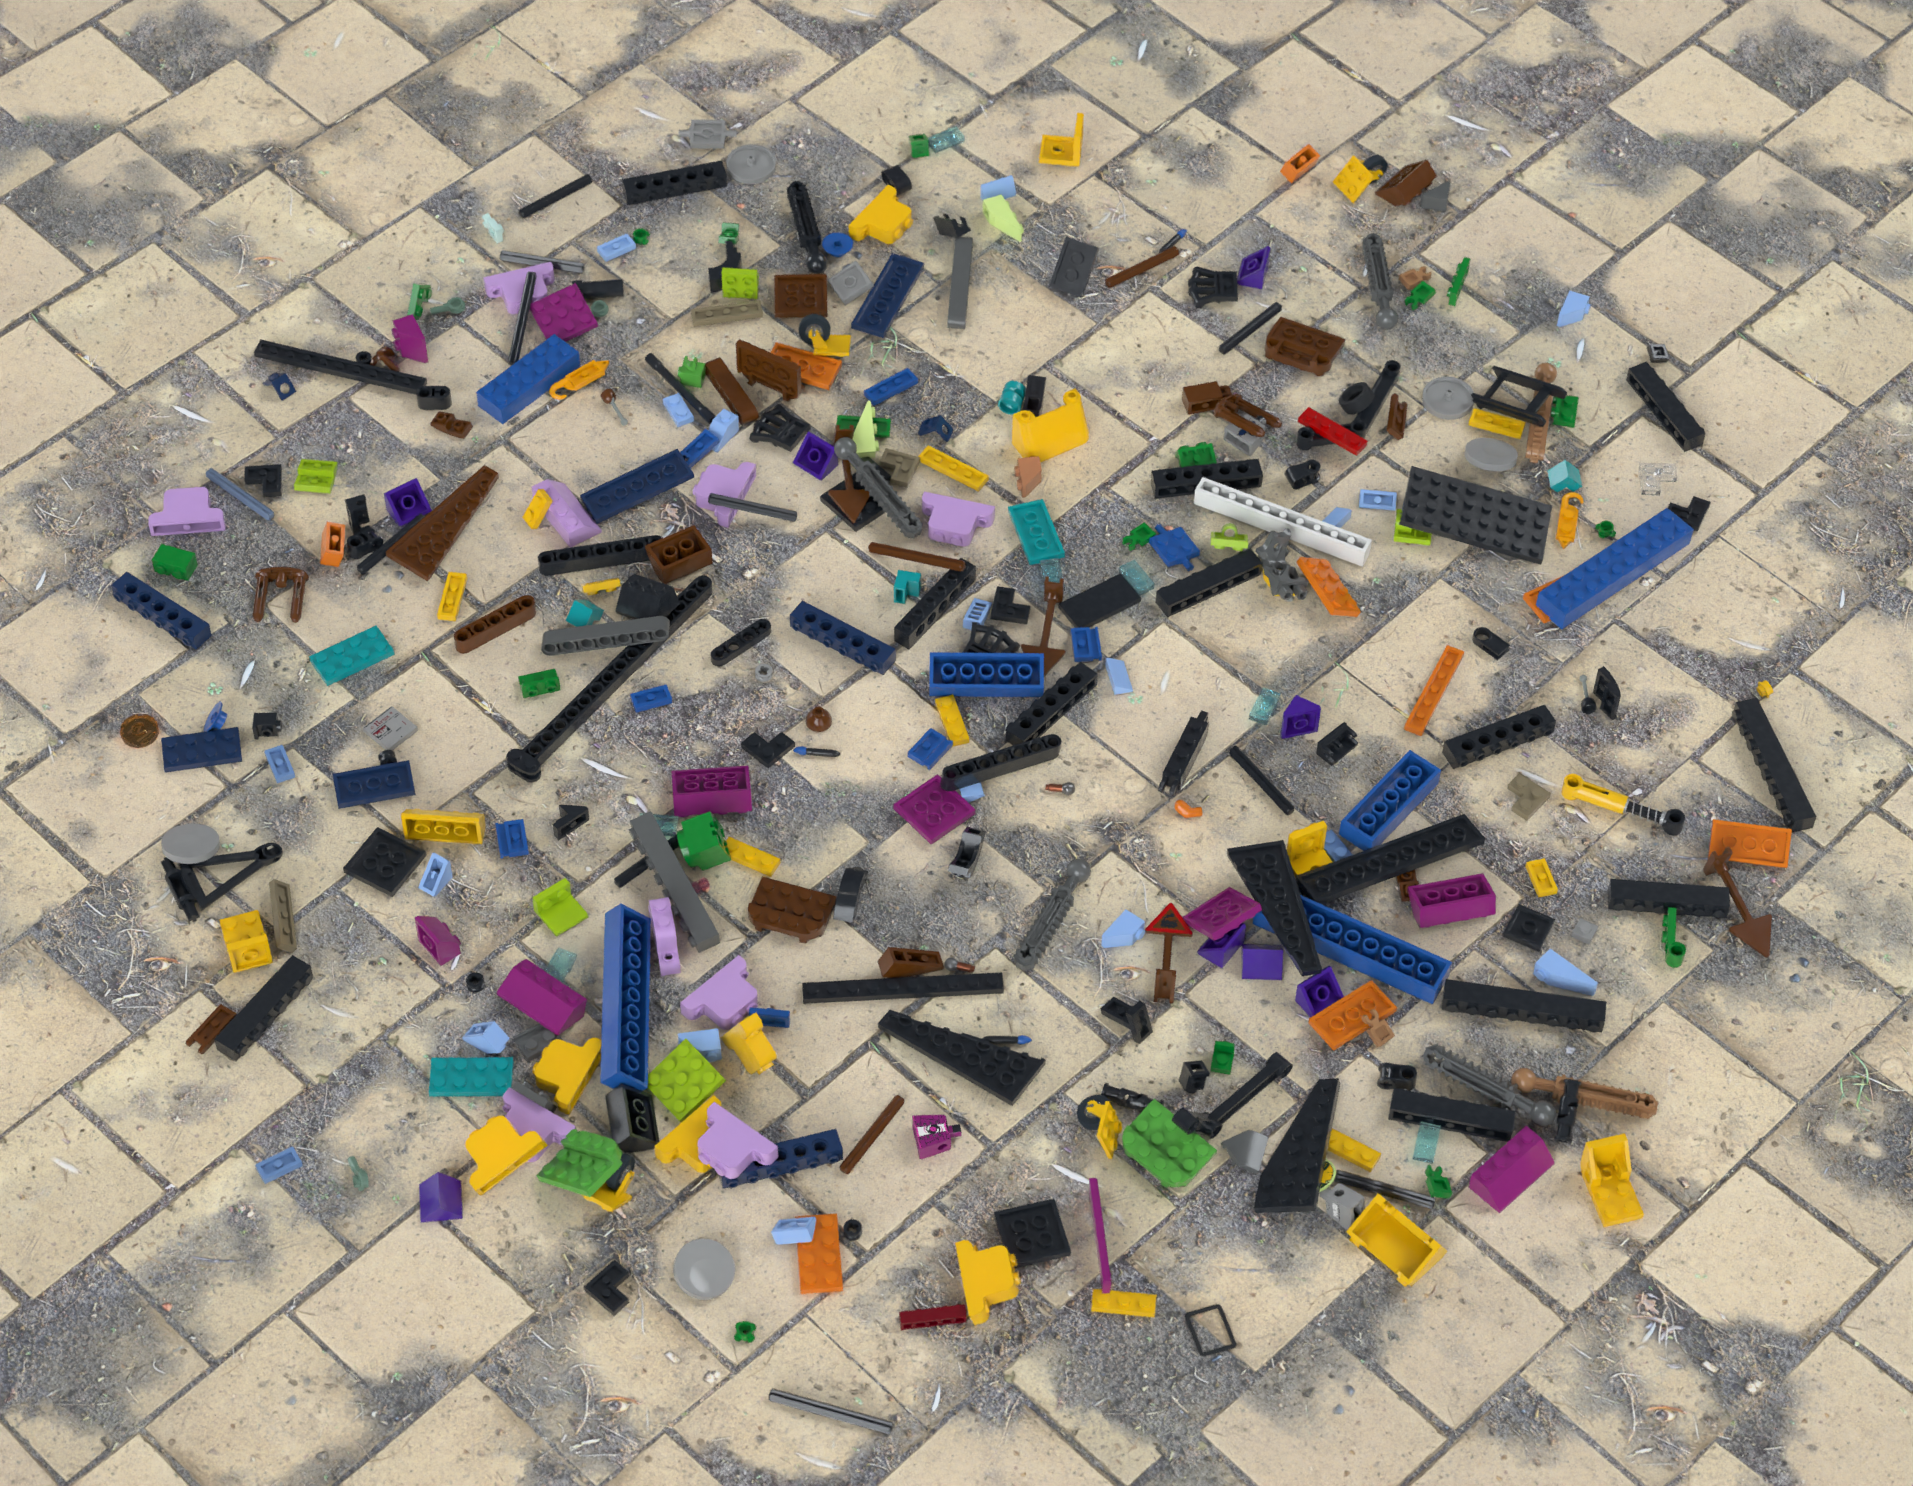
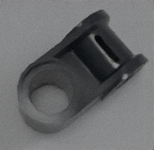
M1308 460L1304 463L1290 466L1284 474L1291 487L1297 490L1317 483L1320 480L1318 472L1321 465L1316 460Z
M367 527L348 537V555L352 559H360L378 549L383 544V539L375 534V530L372 527Z
M1381 1063L1379 1065L1380 1078L1377 1081L1379 1088L1385 1090L1403 1088L1408 1091L1415 1088L1417 1080V1070L1415 1067L1392 1063Z

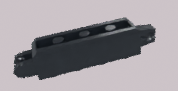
M1201 710L1197 718L1190 717L1163 771L1162 780L1158 787L1159 792L1162 793L1165 787L1169 786L1171 787L1169 795L1174 797L1176 791L1181 790L1207 738L1209 722H1207L1208 712Z

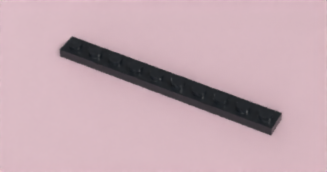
M261 339L254 350V356L411 394H416V390L419 387L427 385V378Z
M1002 972L805 982L802 983L803 1004L1002 994L1004 993Z

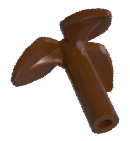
M383 346L376 352L377 355L372 357L370 365L376 366L378 361H383L390 370L400 372V369L389 358L395 355L391 348Z

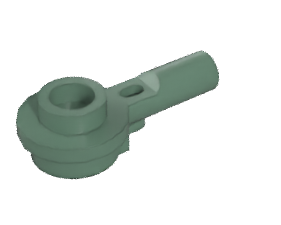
M454 297L441 306L430 308L431 315L447 311L458 314L464 311L466 305L461 298Z
M602 300L595 301L591 306V312L594 317L605 316L609 311L608 305Z
M350 1156L347 1160L351 1170L354 1172L352 1178L353 1185L359 1191H363L364 1188L369 1187L367 1172L359 1167L355 1156Z

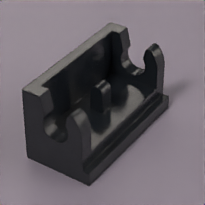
M943 214L944 218L939 216L933 217L939 235L959 238L971 231L964 217H960L962 224H959L956 219H950L947 214Z
M365 494L345 499L348 521L353 535L370 527V525L361 527L362 524L370 522Z
M1343 722L1318 742L1316 754L1332 766L1358 746V742L1355 739L1358 735L1347 726V723Z

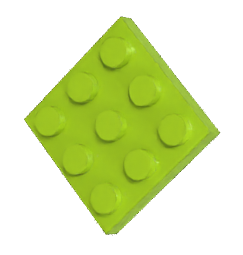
M685 1038L648 1074V1089L680 1122H683L726 1080Z

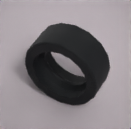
M1359 382L1348 387L1340 395L1339 404L1345 413L1354 415L1363 411L1372 403L1374 393L1367 383Z

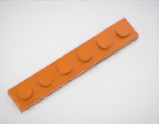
M1449 645L1446 646L1406 721L1404 730L1419 736L1423 735L1462 661L1465 651Z

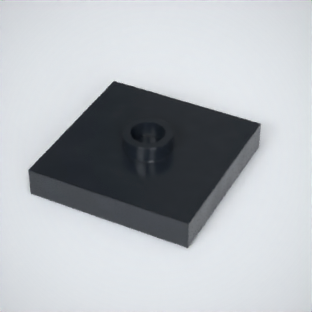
M1518 904L1503 932V937L1540 952L1555 923V919Z

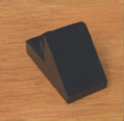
M559 805L561 818L553 824L554 836L560 840L589 821L588 808L586 806Z

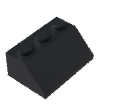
M633 574L621 586L615 611L617 614L632 619L656 616L666 617L680 602L673 586Z
M620 1084L605 1095L612 1139L616 1141L622 1151L627 1153L655 1149L654 1146L660 1141L652 1094Z

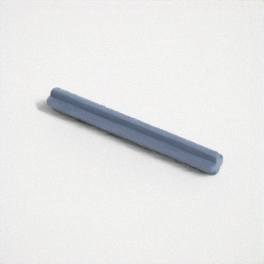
M213 468L206 471L208 479L268 521L274 518V511Z

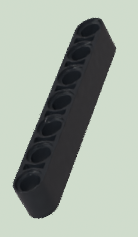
M652 535L544 551L538 555L539 572L544 576L650 561L645 546L663 537Z
M1049 734L946 766L942 770L940 787L945 791H954L1053 760L1059 756L1062 740L1056 734Z

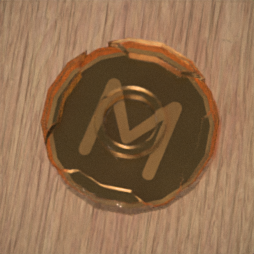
M138 714L126 718L120 727L121 739L126 745L134 748H142L152 744L159 734L157 721L147 714H143V716H138Z

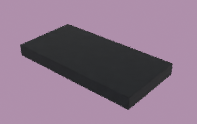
M1120 573L1059 603L1058 608L1075 628L1091 627L1141 602V597Z

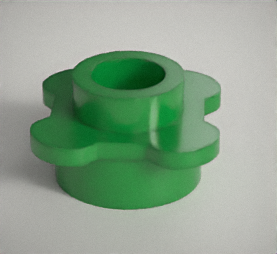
M639 228L633 232L634 237L632 240L635 244L646 245L649 243L648 237L650 233Z
M1602 521L1600 524H1596L1595 529L1598 530L1600 538L1614 537L1616 535L1612 522Z
M743 1321L735 1325V1341L740 1342L743 1340L751 1343L755 1340L754 1331L756 1330V1325L754 1323Z

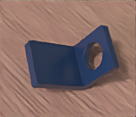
M275 372L269 375L268 379L263 382L264 386L273 385L281 400H285L296 392L286 373ZM283 383L289 386V391L286 394L280 390V386Z
M939 415L924 420L918 434L922 436L936 431L946 442H949L954 429ZM943 425L947 428V435L942 431Z

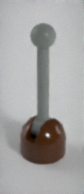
M613 389L604 390L601 393L603 402L611 404L621 419V424L627 425L628 420L622 416L614 403L616 401L615 392Z

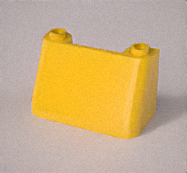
M1075 388L1064 393V406L1038 417H1035L1032 412L1027 410L1013 414L1012 444L1023 458L1039 456L1041 463L1081 446L1088 441L1089 431L1082 399Z
M1380 1194L1374 1197L1346 1231L1351 1236L1348 1239L1357 1247L1362 1245L1398 1275L1396 1280L1404 1287L1408 1284L1412 1287L1448 1252Z

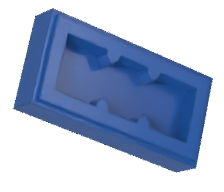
M749 1008V1016L757 1013L763 1026L790 1028V1011L775 1010L773 1008Z

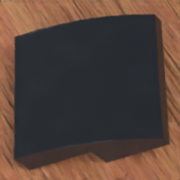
M1603 666L1598 669L1593 694L1601 700L1600 709L1613 721L1616 718L1621 694L1614 677Z

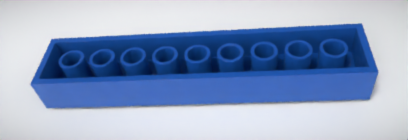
M1666 508L1540 591L1536 606L1548 615L1552 622L1563 629L1689 545L1694 529Z
M1300 895L1318 954L1430 1004H1434L1445 984V979H1448L1450 975L1451 961ZM1262 911L1256 913L1252 924L1275 934Z
M621 903L605 913L600 1083L612 1089H615L620 1084H624L643 1091L648 1088L651 918Z

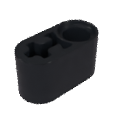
M899 165L881 171L884 183L896 189V196L912 189L911 180Z
M421 386L416 390L418 407L422 410H446L452 405L450 389L446 386Z

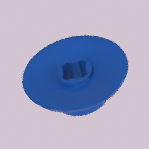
M831 233L823 239L822 247L832 256L842 257L852 249L853 240L844 233Z
M221 701L210 712L204 725V732H208L212 727L219 730L224 725L227 713L222 711L223 704Z

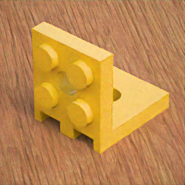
M1077 113L1074 137L1042 134L1039 163L1080 166L1084 113Z
M1324 820L1312 823L1303 829L1294 830L1289 834L1287 853L1295 877L1332 863L1324 850L1327 825Z

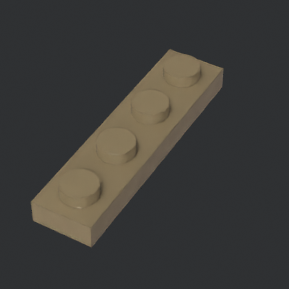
M760 300L691 309L693 327L763 318V310Z
M273 879L269 882L276 947L293 953L297 949L290 885Z

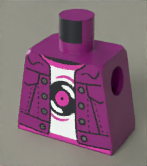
M945 1115L912 1116V1128L919 1159L949 1151L951 1149V1138L962 1136L960 1124L948 1126Z

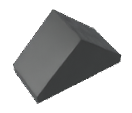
M1447 181L1422 193L1420 207L1446 212L1451 182Z

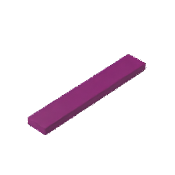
M1089 1178L1088 1191L1102 1293H1110L1111 1274L1098 1179Z

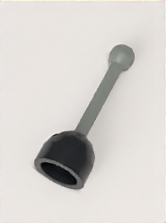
M1581 675L1579 679L1583 684L1585 698L1581 701V710L1585 714H1591L1597 709L1596 702L1588 695L1587 676Z

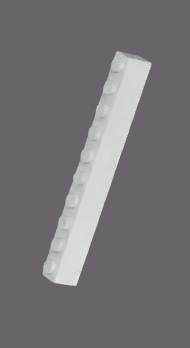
M1202 477L1195 489L1194 504L1268 532L1275 531L1279 533L1289 529L1291 531L1290 540L1363 567L1370 554L1372 540L1204 477Z

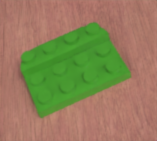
M1153 1099L1129 1126L1125 1127L1122 1136L1124 1152L1129 1158L1132 1157L1159 1179L1164 1187H1185L1214 1157L1217 1150L1198 1134L1192 1133L1187 1135L1172 1122L1174 1114L1156 1099Z
M572 1129L566 1135L567 1138L560 1141L564 1148L558 1151L556 1156L548 1164L544 1165L536 1176L540 1182L591 1197L622 1165L620 1159L623 1153L613 1139L587 1131Z

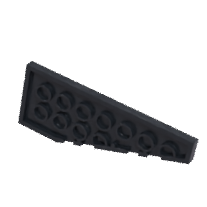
M1339 1078L1319 1079L1260 1175L1254 1203L1255 1213L1316 1211L1340 1089Z

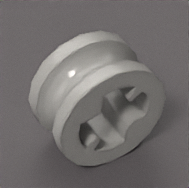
M759 664L755 668L756 679L760 682L769 681L772 677V668L768 664ZM761 671H764V673L767 672V675H763V673L760 674V672H761Z

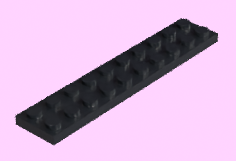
M1462 814L1297 875L1296 883L1309 899L1324 904L1485 843V837L1469 818Z

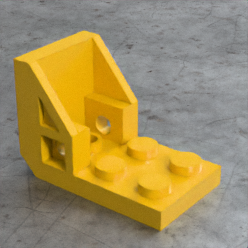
M258 910L219 920L233 973L273 963L267 935L264 932Z
M1625 1133L1586 1142L1580 1162L1581 1173L1603 1227L1642 1219L1644 1213L1629 1180L1632 1170L1628 1139Z

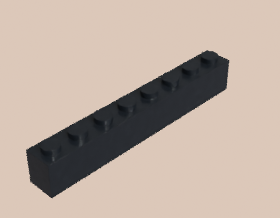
M1758 698L1736 702L1732 711L1733 720L1737 722L1740 734L1744 736L1747 748L1752 752L1754 762L1761 770L1762 779L1766 780L1769 793L1774 797L1776 807L1781 811L1785 825L1792 829V832L1813 828L1816 815Z
M1445 979L1441 1010L1488 1016L1489 1018H1503L1510 1021H1524L1531 1024H1545L1552 1027H1566L1573 1030L1581 1029L1590 1032H1602L1605 1024L1607 1001Z

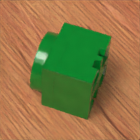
M710 811L681 822L683 829L677 831V839L683 857L690 868L698 865L704 871L731 861L729 850L727 847L725 848L727 842L723 838L725 837L723 827Z

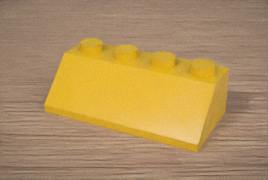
M406 809L401 813L405 839L483 844L486 827L484 814Z

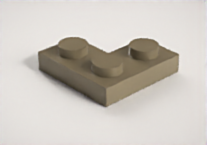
M886 448L880 459V466L894 469L890 478L891 484L908 488L920 463V457Z
M1521 773L1508 784L1507 788L1520 797L1512 806L1511 811L1526 821L1535 814L1551 795L1550 792Z

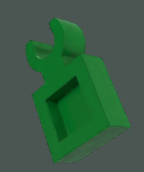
M1422 281L1411 291V296L1405 299V305L1413 303L1411 308L1416 310L1418 303L1425 304L1436 294V290Z
M1144 522L1131 530L1130 535L1123 538L1122 544L1131 543L1128 550L1132 551L1136 548L1137 544L1142 547L1149 543L1150 537L1156 536V533Z
M1428 1165L1425 1175L1428 1177L1426 1184L1430 1196L1449 1199L1452 1195V1190L1448 1178L1441 1176L1442 1168L1437 1166L1436 1170L1433 1171L1431 1165Z

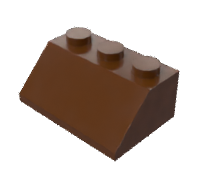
M1428 159L1411 163L1399 170L1376 190L1375 194L1395 207L1400 205L1407 206L1412 202L1411 199L1413 197H1417L1422 193V189L1433 184L1432 181L1437 175Z
M695 525L645 546L654 572L664 584L713 564L712 549Z

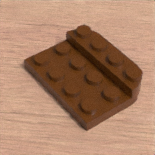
M1280 316L1267 335L1264 348L1265 357L1302 371L1314 373L1316 376H1324L1331 369L1332 363L1345 345L1346 339Z
M741 339L735 343L737 372H742L749 380L747 382L748 385L753 387L757 382L782 393L783 401L789 402L791 399H797L804 391L805 386L801 384L800 365Z
M762 876L752 902L748 904V918L755 926V930L762 932L764 928L798 937L800 943H807V940H812L818 936L821 937L824 934L836 905L837 896Z

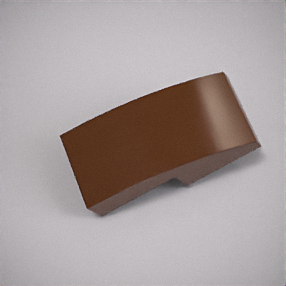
M441 411L436 414L430 423L437 430L461 439H465L473 428L470 421L456 419L454 414Z
M1415 870L1396 876L1402 902L1410 901L1408 887L1419 885Z

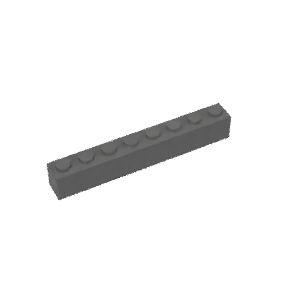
M650 811L630 820L631 829H629V833L633 840L636 839L638 841V850L641 855L645 854L647 858L645 861L649 870L653 869L655 872L654 879L658 886L662 885L664 897H669L672 903L671 910L675 917L679 916L681 920L679 924L683 932H688V941L691 947H696L698 953L719 944L718 931L652 812Z

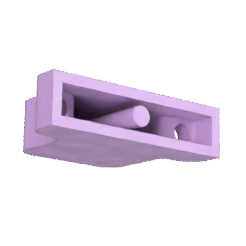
M552 262L483 277L485 292L490 298L502 297L507 311L510 314H518L527 272H535L537 276L531 303H534L548 296L546 286L554 282Z
M743 462L736 470L716 464L709 465L705 472L701 473L698 485L696 484L693 488L696 505L700 508L714 511L718 524L729 528L738 510L709 504V494L714 493L744 500L756 478V464Z
M205 487L167 490L164 493V510L151 514L148 520L151 536L225 531L226 529L223 511L219 508H211L208 489Z
M925 491L923 493L922 512L930 516L928 536L932 540L956 546H968L977 527L987 528L992 526L994 522L995 506Z
M669 897L649 900L648 911L651 918L660 974L665 976L681 973L676 931Z
M738 955L681 1001V1014L688 1020H696L700 1016L706 1015L723 1030H729L741 1022L749 1014L750 1007H758L757 990L745 980L749 975L746 961Z
M510 1087L503 1095L504 1106L502 1108L507 1113L504 1117L514 1125L519 1134L522 1136L528 1131H535L548 1144L547 1147L529 1159V1162L537 1161L552 1143L556 1142L562 1145L560 1141L567 1138L566 1135L572 1129H576V1126Z
M713 1102L708 1107L706 1124L709 1129L698 1140V1158L702 1163L712 1166L719 1175L734 1179L753 1161L763 1165H770L778 1158V1146L717 1103Z

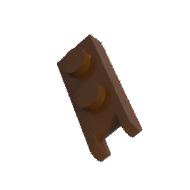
M1394 393L1390 400L1386 431L1397 440L1404 438L1408 404L1405 401L1402 403L1398 402L1399 396Z
M220 1004L187 1039L185 1044L191 1047L197 1042L201 1045L198 1052L204 1054L215 1042L214 1039L236 1016V1013Z

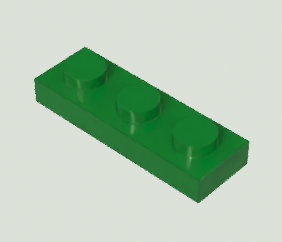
M1464 257L1462 263H1458L1456 269L1458 274L1453 276L1451 283L1453 287H1449L1447 297H1449L1448 305L1455 306L1469 271L1471 258Z
M837 415L836 425H839V429H849L850 425H853L855 431L861 417ZM872 418L873 424L877 425V434L874 437L890 438L891 419Z

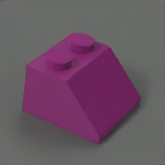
M413 314L393 320L391 332L395 339L393 341L395 350H399L404 358L428 363L425 337Z
M415 917L418 941L440 966L461 954V942L456 935L450 933L445 922L441 923L437 917Z

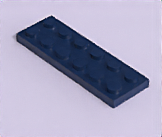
M892 253L874 283V287L871 288L852 321L851 329L884 338L924 269V263Z
M675 449L581 494L580 498L596 524L695 477L679 450Z

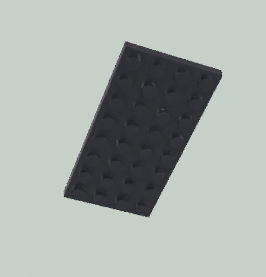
M1412 466L1399 525L1541 565L1544 557L1552 505Z

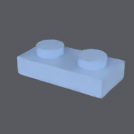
M627 233L597 246V252L605 262L636 249L635 242Z
M679 393L663 398V404L677 427L694 422V416Z

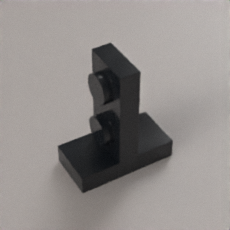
M1113 997L1100 1008L1102 1015L1130 1029L1133 1041L1138 1044L1143 1042L1153 1032L1146 1004L1140 1000L1132 1007Z

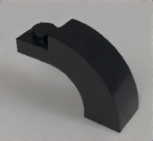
M732 240L725 241L727 257L725 262L717 267L708 268L711 293L722 290V268L742 269L741 252L737 253V247H733Z
M1028 375L1022 411H1030L1035 417L1042 415L1046 377Z
M966 827L962 833L958 852L950 863L948 872L958 877L971 878L981 853L986 831Z
M860 867L845 869L837 895L833 919L853 923L857 915L860 894L868 878V871Z

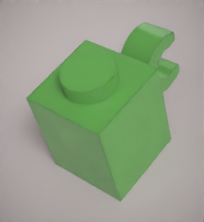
M685 356L682 367L679 366L678 369L680 382L686 386L702 388L706 376L705 363L698 362L697 357H694L693 361H689L688 356Z

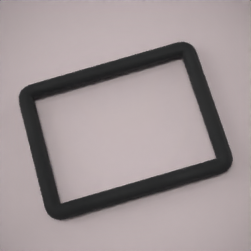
M1216 1304L1185 1314L1186 1322L1201 1356L1215 1354L1236 1347V1341L1221 1305ZM1218 1309L1232 1344L1203 1352L1189 1316Z

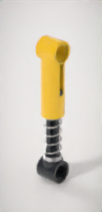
M1568 774L1564 778L1561 793L1567 800L1579 799L1622 815L1624 812L1625 814L1628 812L1632 813V816L1638 815L1640 819L1646 818L1647 821H1655V824L1661 825L1664 832L1671 836H1676L1682 831L1685 815L1679 809L1660 812L1657 811V808L1654 810L1650 806H1642V803L1637 804L1635 800L1631 802L1629 796L1583 781L1577 774Z

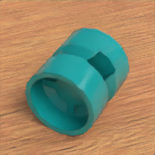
M1018 381L1006 382L998 402L999 409L1010 415L1020 412L1025 399L1026 387Z

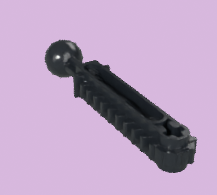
M793 181L787 187V198L789 199L795 227L798 232L800 248H805L806 252H809L806 260L807 269L813 274H820L827 269L828 261L825 255L819 253L818 246L821 245V234L818 231L808 189L801 181Z

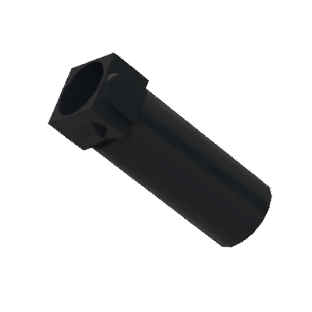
M623 279L582 282V280L572 281V284L576 283L584 299L624 296Z

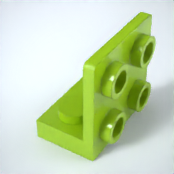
M566 878L532 897L535 913L555 936H559L588 918V913L571 895L570 883Z

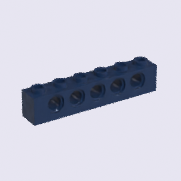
M125 572L111 585L115 600L123 602L130 610L137 611L144 619L151 620L158 628L165 629L172 637L179 638L186 646H191L197 650L212 636L209 623L129 572Z
M803 600L790 614V627L795 631L807 635L810 639L819 641L824 646L838 651L841 655L853 659L858 664H863L874 672L884 675L896 661L895 648Z
M837 1129L774 1143L778 1146V1158L772 1164L756 1166L761 1163L753 1161L737 1178L729 1179L726 1176L719 1175L722 1189L735 1188L738 1185L756 1183L762 1179L776 1178L787 1173L793 1174L807 1168L813 1169L819 1165L837 1163L843 1160V1148Z

